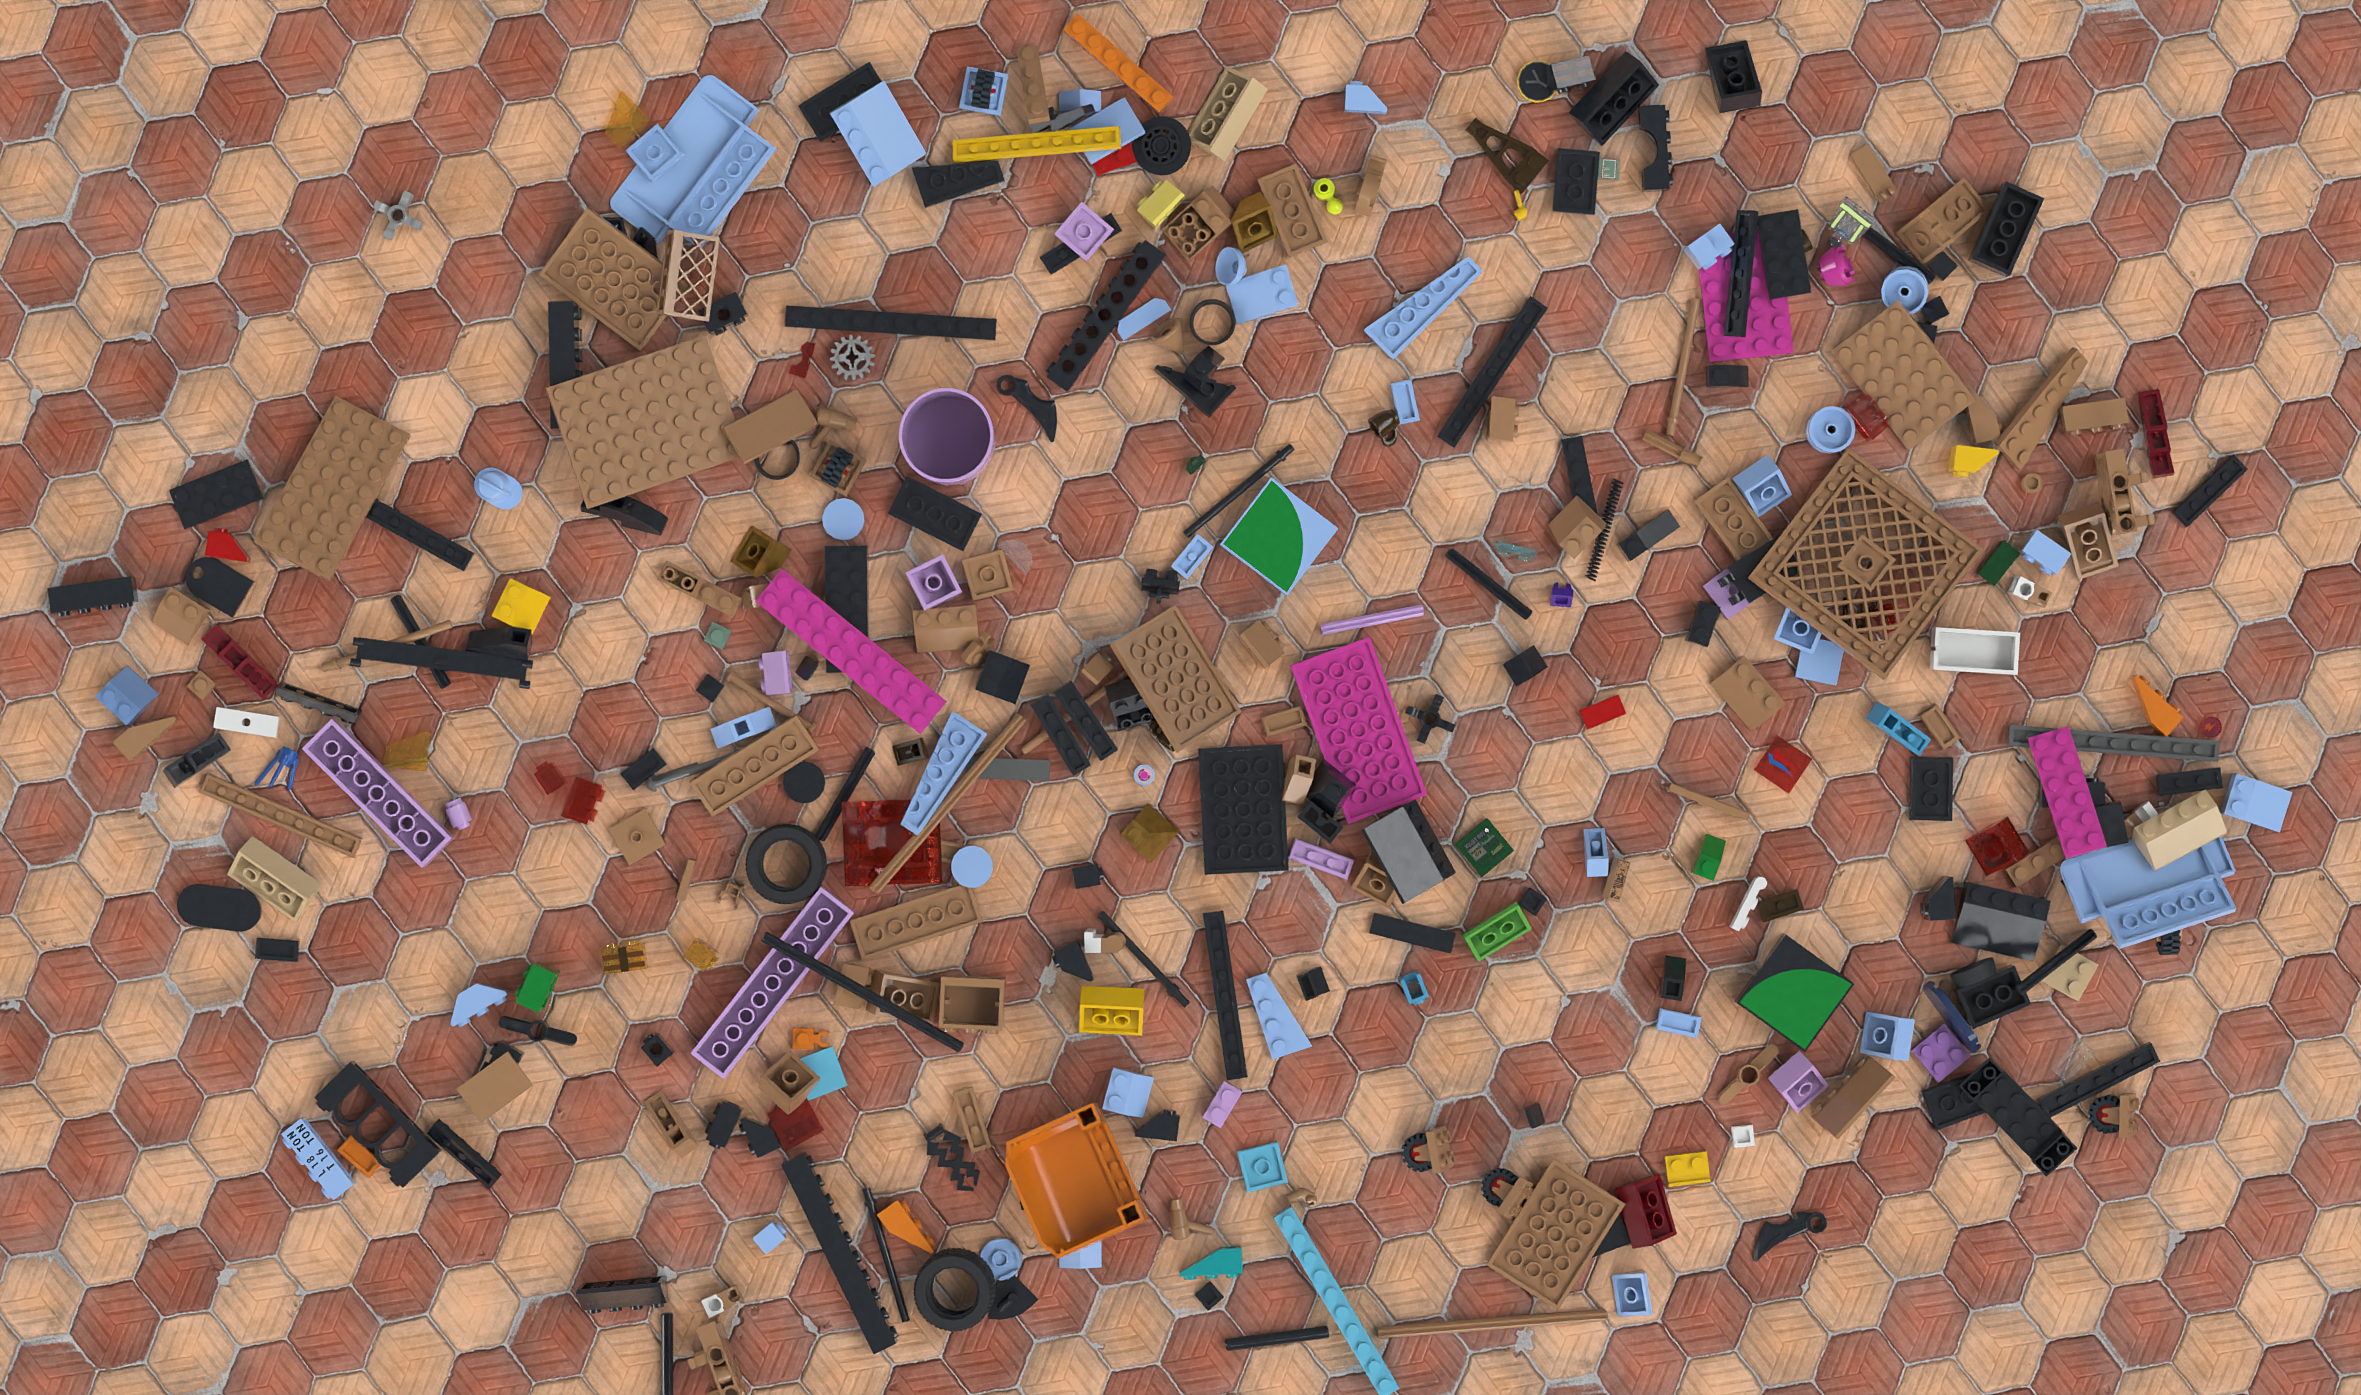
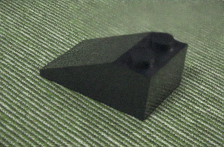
M1747 40L1707 47L1705 51L1719 114L1761 106L1762 90Z

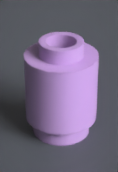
M461 798L445 804L447 808L445 811L453 828L457 827L458 830H462L470 826L469 822L472 821L465 802H462Z

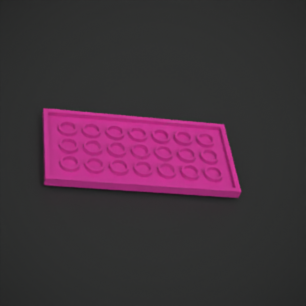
M1370 637L1290 665L1324 759L1356 784V787L1342 805L1348 824L1427 795Z

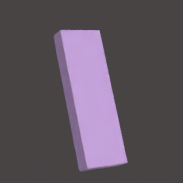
M1296 838L1288 856L1289 859L1344 879H1348L1354 860Z

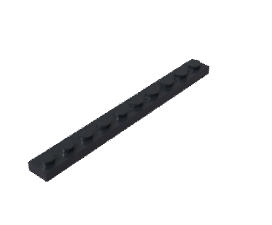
M786 305L785 327L996 341L997 319Z

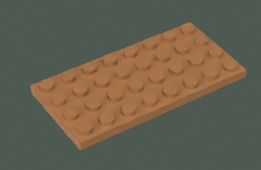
M335 396L255 538L254 543L330 582L411 435Z

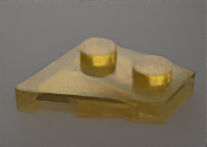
M621 91L605 134L621 150L651 120Z
M425 731L387 745L384 767L426 772L431 731Z

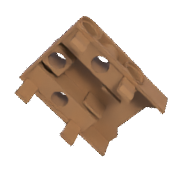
M2124 449L2094 454L2101 507L2105 512L2110 534L2113 536L2137 532V527L2155 524L2154 514L2135 517L2130 487L2147 483V472L2128 475Z
M720 1315L702 1321L703 1326L696 1328L703 1350L693 1353L694 1357L688 1359L691 1370L709 1363L718 1389L708 1392V1395H747L739 1363L733 1353Z

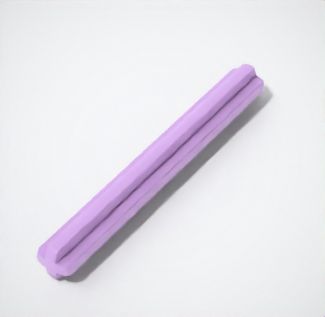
M1416 605L1321 624V632L1323 635L1423 616L1424 610L1422 605Z

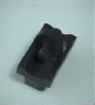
M1146 569L1145 575L1142 577L1141 591H1148L1149 597L1157 598L1156 604L1161 603V598L1169 599L1170 594L1178 595L1180 581H1178L1177 572L1166 571L1165 580L1157 579V570Z

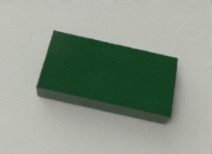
M2003 540L1977 574L1992 586H1995L2021 553Z

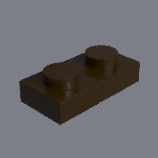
M1798 889L1757 903L1763 922L1804 910Z

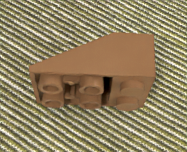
M1211 186L1168 223L1162 231L1189 262L1232 225L1231 219L1235 211L1217 189Z

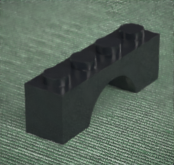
M1665 105L1640 106L1638 108L1639 130L1651 135L1657 146L1655 161L1641 171L1642 192L1668 191L1670 186H1673V175L1669 173L1668 165H1672V154L1668 152L1667 144L1671 143L1670 131L1666 129V123L1670 122L1669 110H1665Z

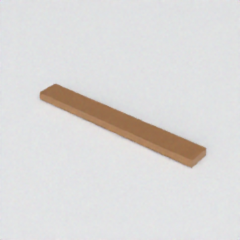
M206 773L199 790L201 794L352 858H355L363 838L210 773Z

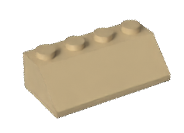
M1227 66L1188 131L1191 143L1210 155L1226 161L1268 89L1253 77Z
M2205 789L2134 827L2132 840L2154 871H2157L2226 834L2227 830L2218 806Z
M253 836L238 851L227 874L295 922L300 919L321 886V883L314 877L309 876L299 869L298 866L292 864Z

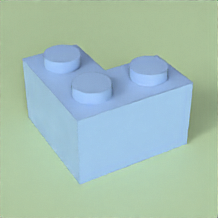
M1719 223L1687 246L1684 251L1698 270L1702 267L1707 270L1717 262V256L1720 255L1723 258L1733 251L1730 247L1735 243Z

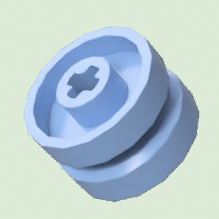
M1899 266L1891 270L1885 277L1881 289L1882 300L1887 308L1899 299L1910 314L1922 308L1929 292L1928 281L1925 275L1917 268L1911 266ZM1902 288L1909 290L1906 295L1903 294Z
M1829 406L1819 409L1807 421L1806 437L1810 445L1821 453L1831 454L1842 451L1850 445L1854 438V420L1847 411L1840 407ZM1828 427L1834 428L1832 434L1828 432Z

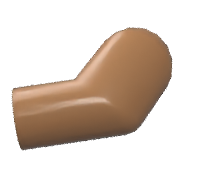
M1300 1188L1286 1194L1289 1204L1299 1200L1306 1203L1309 1207H1314L1317 1204L1315 1193L1305 1188Z

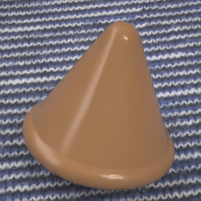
M1171 318L1161 323L1153 331L1151 341L1177 353H1183L1184 344L1181 320L1179 318Z

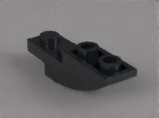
M628 496L589 509L586 508L583 499L580 506L581 512L621 521L622 527L659 536L662 535L668 522V517L661 512Z

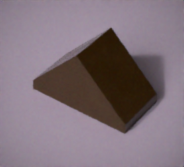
M924 737L892 746L897 766L929 758Z

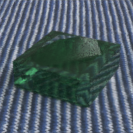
M1201 454L1190 458L1185 470L1192 475L1205 463V458Z

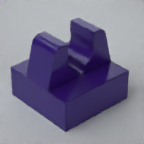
M1555 582L1551 592L1550 606L1571 607L1573 599L1571 585L1567 583L1566 589L1558 588V582Z

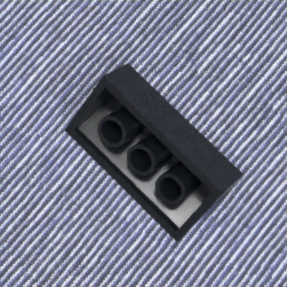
M1625 51L1568 113L1599 145L1603 146L1653 93L1659 84L1640 60Z

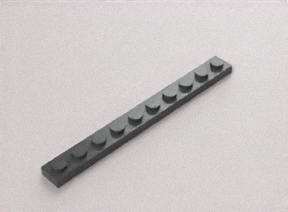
M2009 725L2007 746L2030 747L2028 738L2054 731L2058 728ZM2070 729L2076 751L2218 762L2220 741Z

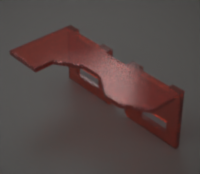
M806 342L802 345V361L796 366L791 365L789 374L806 378L816 343Z

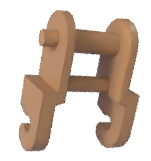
M730 879L729 882L726 881L727 887L725 891H721L717 903L720 904L724 894H729L737 899L733 909L736 911L741 901L740 893L741 891L744 892L745 889L743 888L744 884L741 886L736 885ZM729 887L739 890L738 894L728 891Z

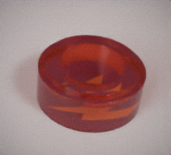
M2206 717L2200 723V731L2205 737L2213 738L2221 733L2222 724L2216 717Z

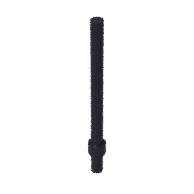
M1104 911L1098 915V918L1112 932H1120L1125 936V946L1167 989L1166 992L1185 1008L1190 1001L1179 991L1180 988L1177 984L1172 983Z

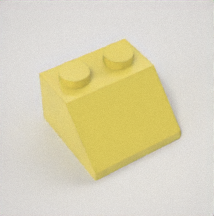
M1168 180L1164 183L1158 182L1152 189L1154 193L1149 198L1145 196L1137 204L1139 206L1137 212L1154 229L1185 200V195Z

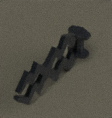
M939 1123L937 1127L927 1134H923L927 1141V1155H939L937 1167H951L953 1169L950 1181L958 1180L957 1190L974 1191L973 1187L963 1185L965 1174H959L960 1168H968L967 1178L974 1176V1186H977L980 1171L974 1170L976 1163L963 1161L965 1148L958 1147L961 1137L946 1130L942 1123ZM944 1133L943 1141H952L950 1153H958L956 1160H946L948 1148H937L940 1142H932L931 1140Z

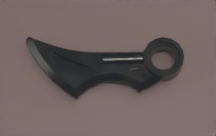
M1011 375L1001 376L997 381L998 392L1003 396L1012 395L1038 420L1050 442H1054L1057 429L1055 401L1042 400L1036 397L1030 390L1026 380L1014 378ZM1005 379L1011 380L1013 383L1012 390L1004 391L1001 388L1002 381Z
M1815 1211L1811 1213L1797 1212L1792 1220L1784 1224H1773L1766 1221L1756 1242L1754 1261L1757 1262L1779 1243L1808 1230L1812 1233L1823 1232L1827 1227V1219L1822 1213ZM1813 1217H1820L1822 1219L1821 1227L1813 1228L1810 1224Z

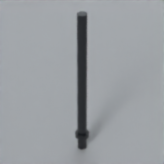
M1289 443L1281 451H1276V455L1184 530L1183 533L1187 538L1192 536L1278 463L1287 460L1286 457L1295 450L1293 446Z
M868 1187L862 1189L865 1198L864 1205L867 1206L902 1323L910 1320L881 1221L877 1216L878 1212L875 1205L877 1201L873 1198L871 1188Z

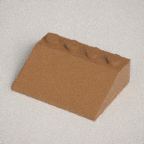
M1870 1056L1867 1058L1862 1057L1855 1066L1857 1068L1852 1074L1848 1072L1842 1078L1841 1086L1838 1089L1833 1088L1827 1095L1828 1100L1824 1104L1819 1103L1812 1111L1814 1115L1811 1118L1836 1139H1839L1896 1078Z

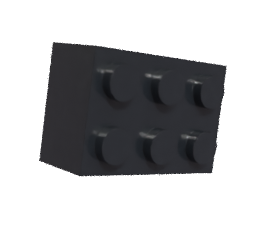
M2010 964L1998 969L1994 975L1972 985L1953 989L1966 1022L1971 1029L2031 1005L2027 993L2019 995L2015 990V986L2021 982L2015 965Z

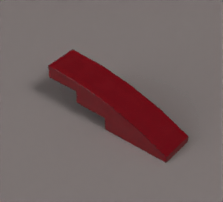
M2160 390L2138 392L2152 479L2173 476L2174 468L2170 455L2171 447L2167 434L2168 426Z
M215 623L201 637V640L262 699H265L279 685L218 624Z

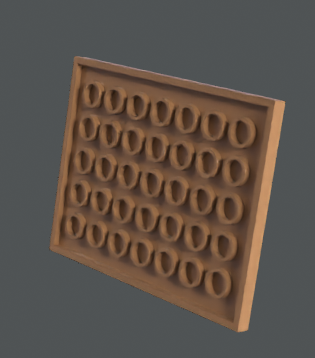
M706 335L545 388L587 509L740 458L723 431V428L735 422Z

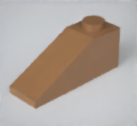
M1964 381L1977 398L1976 401L1965 408L1973 445L1998 439L2001 436L2000 434L2003 433L2001 422H1997V417L1968 382Z
M1105 652L1102 655L1097 653L1081 672L1095 685H1098L1113 669L1114 666L1111 665L1113 660Z
M173 716L131 727L127 730L123 728L115 735L117 739L113 743L129 761H134L181 719L178 716Z
M660 1090L644 1102L670 1147L677 1155L683 1158L699 1146L663 1091Z

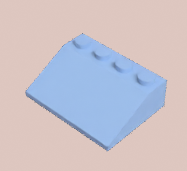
M885 81L878 83L829 112L873 187L927 154Z

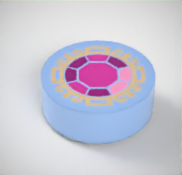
M1143 764L1135 769L1134 779L1138 784L1145 786L1153 782L1155 773L1152 767Z

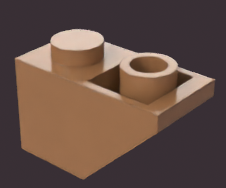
M1296 754L1288 761L1282 801L1303 805L1313 780L1316 759Z

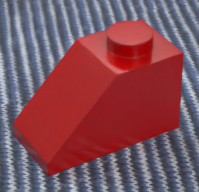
M215 528V532L208 531L205 556L250 563L251 558L235 536L227 534L228 529Z

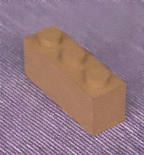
M2125 398L2059 408L2062 433L2069 432V436L2082 434L2081 430L2089 429L2090 433L2103 431L2102 427L2110 426L2111 430L2123 428V424L2129 423Z

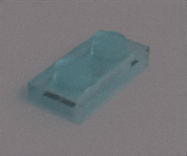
M1496 541L1494 545V550L1498 551L1497 555L1510 557V554L1518 555V560L1526 562L1536 559L1538 550Z

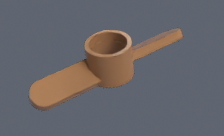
M1774 1044L1768 1045L1750 1064L1741 1065L1737 1071V1077L1718 1095V1101L1722 1105L1728 1104L1746 1085H1755L1759 1081L1760 1072L1778 1055L1779 1050ZM1746 1067H1751L1756 1072L1755 1079L1751 1082H1745L1741 1078V1072Z

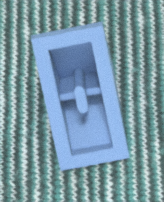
M1076 89L1059 92V111H1072L1088 104L1093 105L1095 109L1093 113L1101 111V91Z

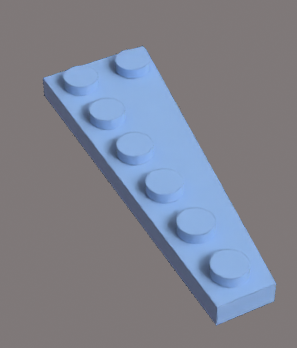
M954 711L949 716L901 822L902 826L919 836L987 735V733Z

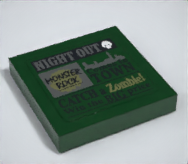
M1488 818L1455 844L1481 877L1514 851Z

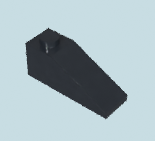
M1668 509L1616 545L1626 560L1630 562L1674 532L1680 525Z

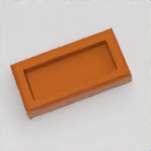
M352 1134L337 1150L368 1178L380 1166L375 1158V1154L367 1147L358 1143Z

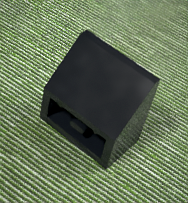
M1130 678L1104 686L1118 731L1156 720Z

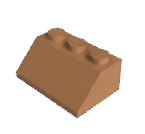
M977 605L913 611L917 653L967 649L973 641L976 643L979 641Z
M1745 656L1737 659L1710 683L1751 731L1786 704Z

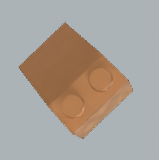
M2098 502L2058 515L2062 534L2068 552L2071 553L2070 558L2078 580L2119 567L2105 512Z
M874 969L870 990L932 1024L941 983ZM867 1001L866 1011L877 1016L896 1018Z

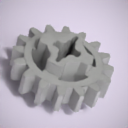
M849 335V340L841 337L842 343L835 342L837 349H831V352L835 354L834 357L830 358V361H835L832 369H839L837 372L838 376L844 373L845 380L852 376L853 381H856L857 375L863 379L864 372L871 373L868 367L875 366L871 359L876 358V355L870 354L874 349L873 346L867 347L869 341L866 339L861 342V336L859 335L856 340H854L852 335ZM856 344L863 347L866 353L857 351ZM847 345V351L839 355L842 348ZM852 349L854 354L858 356V359L854 361V367L851 361L847 359V357L851 356ZM862 361H866L863 368L858 370V365ZM840 363L849 365L850 371L843 369Z

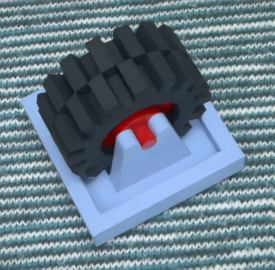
M967 66L959 109L1001 116L1009 75Z

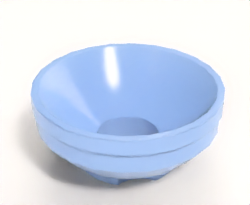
M1226 247L1217 257L1215 265L1216 277L1223 285H1235L1247 271L1246 260L1237 248Z

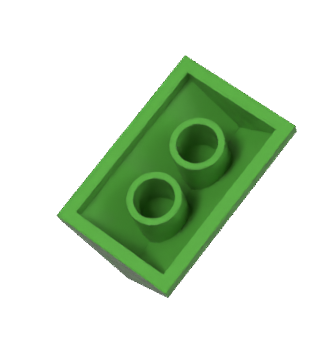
M1514 901L1461 935L1479 962L1532 928L1520 906Z

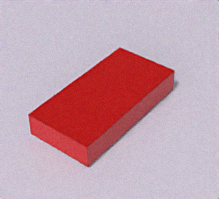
M1619 694L1579 710L1587 730L1626 714Z

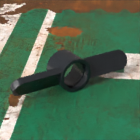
M502 1016L499 1020L501 1028L526 1034L535 1042L548 1040L568 1046H573L577 1042V1036L574 1033L551 1028L544 1020L527 1022L508 1016ZM535 1023L542 1024L546 1029V1033L542 1038H535L531 1033V1028Z

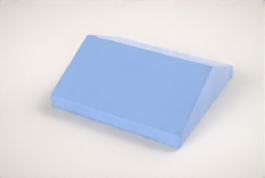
M1101 1241L1073 1254L1059 1258V1268L1084 1269L1102 1267Z

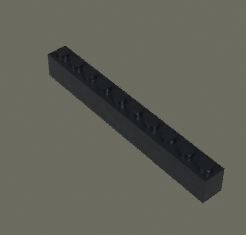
M806 1152L782 1163L781 1166L873 1354L896 1344V1338L899 1337L894 1325L890 1326L887 1320L890 1316L885 1306L881 1308L878 1302L880 1295L876 1288L871 1287L869 1283L871 1277L867 1269H862L859 1263L862 1261L857 1249L853 1251L850 1244L853 1240L849 1232H844L841 1226L844 1222L840 1213L834 1212L832 1207L834 1201L830 1193L826 1194L822 1187L825 1185L822 1176L815 1173L813 1167L816 1164L812 1156H807Z

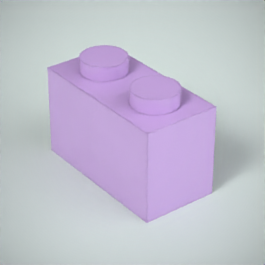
M1223 1080L1202 1117L1221 1128L1242 1094V1090Z

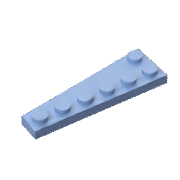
M1468 256L1366 327L1364 332L1393 360L1483 271Z

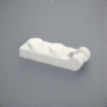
M1757 876L1752 880L1729 927L1737 931L1746 927L1749 921L1747 915L1750 909L1754 910L1759 899L1756 896L1759 890L1767 886L1765 878Z

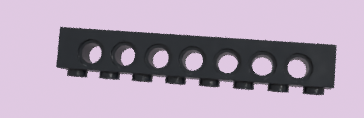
M1148 241L1138 242L1132 251L1135 255L1131 260H1125L1120 267L1122 273L1118 278L1116 276L1112 278L1108 284V287H1110L1106 295L1102 293L1095 302L1098 306L1094 312L1090 310L1083 319L1086 323L1081 329L1077 327L1071 336L1073 339L1069 346L1064 345L1058 354L1061 356L1058 362L1055 363L1053 361L1046 370L1049 373L1047 378L1067 393L1166 257L1165 253ZM1143 258L1147 261L1148 265L1145 269H1138L1135 263L1138 259ZM1128 275L1135 278V284L1130 287L1123 283L1124 277ZM1116 292L1121 293L1123 296L1122 302L1118 304L1111 301L1112 294ZM1104 309L1111 313V317L1106 321L1101 320L1098 316L1099 312ZM1089 327H1096L1099 332L1096 337L1090 338L1087 336L1086 331ZM1077 344L1085 345L1086 352L1083 355H1077L1074 352V347ZM1071 361L1074 364L1073 370L1070 372L1063 371V362Z

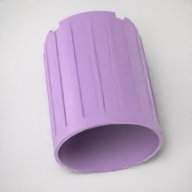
M939 388L928 391L909 405L900 423L899 443L903 456L918 474L929 481H934L944 486L962 485L980 476L981 472L991 462L996 446L994 426L984 406L975 397L964 391L953 388Z

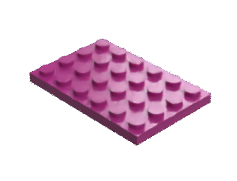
M1757 230L1745 338L1724 336L1733 251L1723 258L1720 255L1717 256V262L1707 270L1703 267L1699 269L1709 363L1794 353L1788 298L1769 300L1759 231ZM1733 232V233H1727V234L1729 235V237L1732 239V241L1734 242V233H1735V232Z

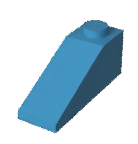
M1878 701L1865 718L1919 757L1931 741L1928 736L1907 720Z

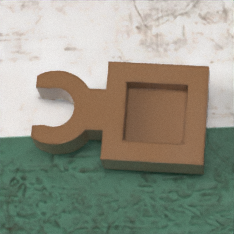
M984 631L980 635L979 641L977 643L973 641L960 657L975 669L987 656L988 652L986 650L992 647L996 640Z

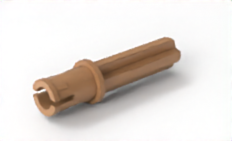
M1646 430L1642 439L1647 443L1678 458L1677 461L1681 460L1695 469L1698 468L1703 458L1686 449V446L1683 448L1650 430Z

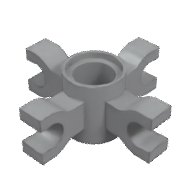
M404 190L399 204L392 207L376 200L373 208L386 214L390 221L383 233L385 238L393 241L398 227L405 224L421 231L424 223L410 217L407 211L414 198L413 194ZM402 210L403 218L400 221H395L393 218L394 213Z

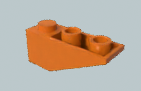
M2133 675L2131 680L2147 722L2162 736H2168L2184 718L2180 715L2182 711L2173 703L2169 705L2164 700L2166 696L2156 689L2154 691L2150 688V682L2145 677Z
M898 1198L878 1212L877 1216L890 1233L931 1254L935 1251L933 1247L936 1245L929 1234L927 1236L924 1235L921 1230L923 1225L917 1217L912 1218L909 1213L911 1209L905 1200L901 1202Z

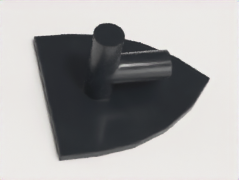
M1015 1275L1009 1279L999 1280L996 1283L994 1302L989 1310V1319L1003 1320L1018 1316L1028 1310L1038 1298Z

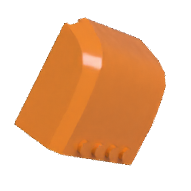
M1098 1103L1086 1105L1006 1142L1005 1167L1039 1244L1057 1259L1085 1249L1149 1220L1146 1208Z

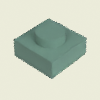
M712 622L704 641L724 650L732 631Z

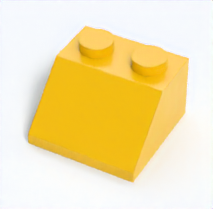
M1962 445L1950 447L1947 472L1953 473V477H1968L1969 474L1975 473L1997 456L1999 450Z
M510 578L492 616L513 627L531 629L533 635L551 597Z

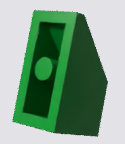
M1706 834L1691 873L1714 881L1721 863L1726 841Z

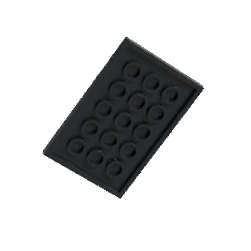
M1282 744L1198 748L1205 875L1289 871L1285 801H1282L1284 791Z

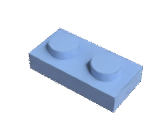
M1197 534L1171 567L1188 579L1212 550L1213 546Z

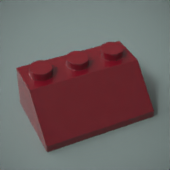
M1660 1174L1628 1182L1615 1188L1617 1198L1625 1203L1622 1214L1633 1249L1652 1246L1677 1235Z

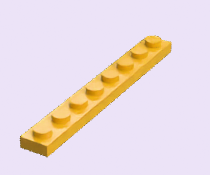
M1120 126L957 139L953 140V160L956 163L1121 149Z

